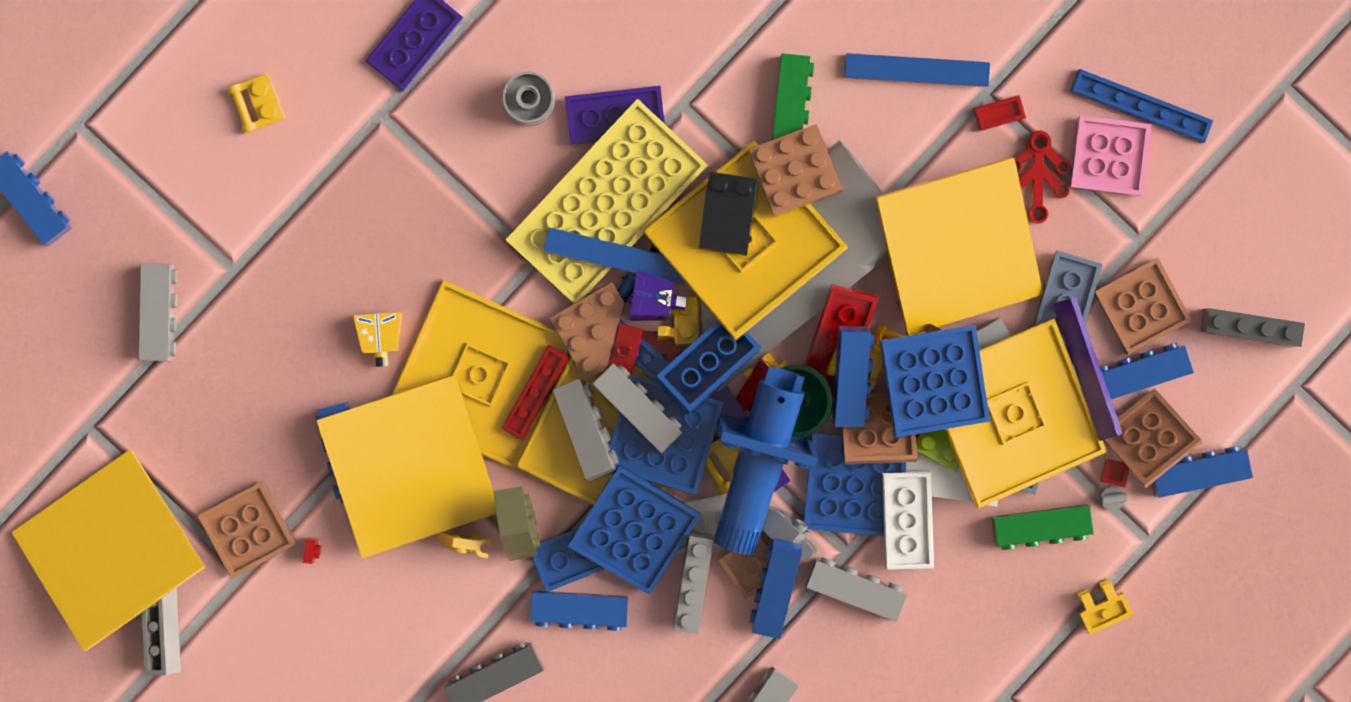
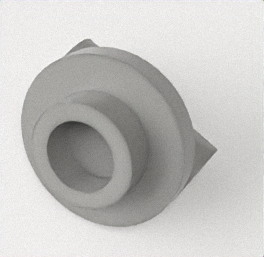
M1108 487L1101 494V503L1108 510H1118L1124 505V502H1127L1126 492L1123 493L1118 487Z

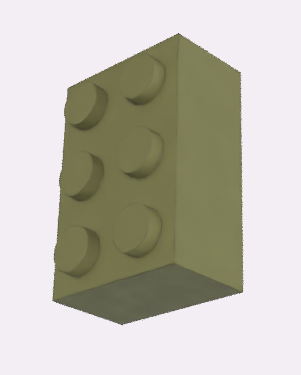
M522 486L493 491L500 538L509 561L538 556L537 548L541 547L536 529V513L533 509L530 495L524 493Z

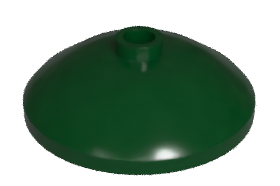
M793 364L782 367V369L795 372L804 377L801 390L805 393L806 401L804 404H801L792 437L811 435L819 431L830 418L833 409L831 387L826 378L810 366Z

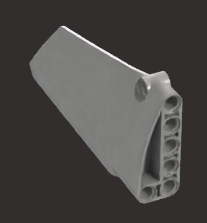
M840 140L827 151L843 192L814 202L811 205L847 245L848 249L747 331L761 346L760 352L717 390L718 392L821 311L831 284L850 288L869 273L876 263L888 255L875 200L876 196L883 195L884 193ZM702 302V334H704L718 320Z

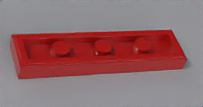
M550 345L547 346L501 429L524 441L570 356Z

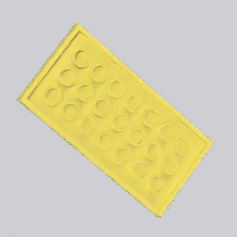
M637 99L511 233L506 241L575 304L582 300L612 267L544 251L549 227L632 247L644 234L643 230L656 221L708 165Z

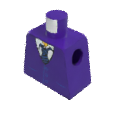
M637 270L629 320H668L670 309L685 311L687 296L673 294L674 282Z

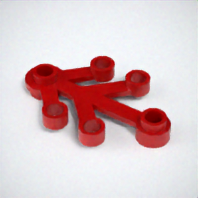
M1038 130L1029 135L1027 139L1028 147L1015 159V162L1019 165L1018 173L1022 169V164L1034 155V165L1019 178L1021 191L1033 179V206L1028 211V218L1034 224H1041L1048 218V210L1043 206V179L1054 189V194L1057 198H1065L1070 192L1069 187L1066 184H1062L1044 165V155L1055 165V171L1060 175L1066 174L1070 170L1069 162L1062 160L1051 148L1050 136L1046 132ZM1037 138H1040L1043 141L1042 147H1037L1035 145V140ZM1059 163L1066 165L1064 172L1058 169ZM1059 187L1065 188V195H1059ZM1035 210L1041 212L1040 219L1034 218L1033 213Z

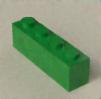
M782 53L780 56L772 140L803 129V125H808L809 110H805L806 101L811 99L812 87L807 85L808 77H813L814 63L810 62V56Z
M1087 504L991 516L994 542L996 546H1001L1002 550L1016 549V544L1025 543L1026 547L1039 546L1040 541L1049 540V544L1063 543V538L1073 537V541L1087 540V535L1094 534L1091 509Z

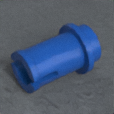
M628 274L625 278H621L623 281L617 289L625 303L633 292L635 279Z

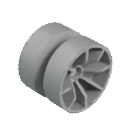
M521 72L509 79L504 87L503 104L509 116L515 122L524 126H536L545 122L551 116L555 107V96L550 83L542 75L535 72Z

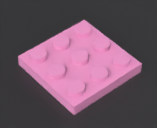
M1078 116L1070 188L1143 196L1151 124Z

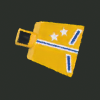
M402 312L354 315L362 353H373L374 367L389 366L388 352L398 351Z

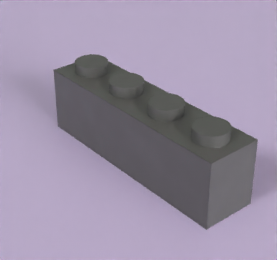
M1206 308L1203 311L1200 332L1284 346L1302 347L1305 323Z
M524 641L512 647L513 652L507 655L502 652L492 657L491 663L485 666L482 663L477 664L469 669V674L463 677L461 674H457L448 679L449 684L444 689L450 701L482 702L544 671L545 667L533 643L527 645Z

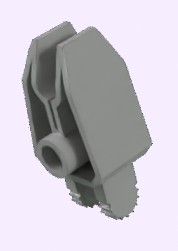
M769 505L763 531L773 540L777 538L802 544V558L808 560L814 557L818 549L816 544H813L806 537L810 533L807 530V525L799 519L795 520L784 510Z

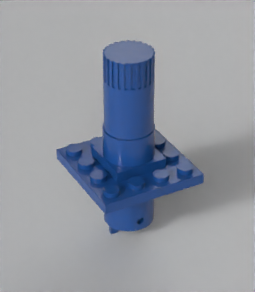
M777 367L768 368L766 378L761 379L748 421L720 413L717 423L720 441L724 442V446L732 449H737L739 446L732 480L714 536V543L729 551L747 555L755 554L783 464L787 465L790 460L795 462L794 465L800 468L816 467L818 456L811 438L792 437L805 394L801 390L804 377L795 372Z

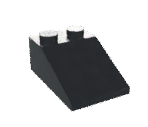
M716 172L709 173L699 249L747 256L759 192L758 179Z

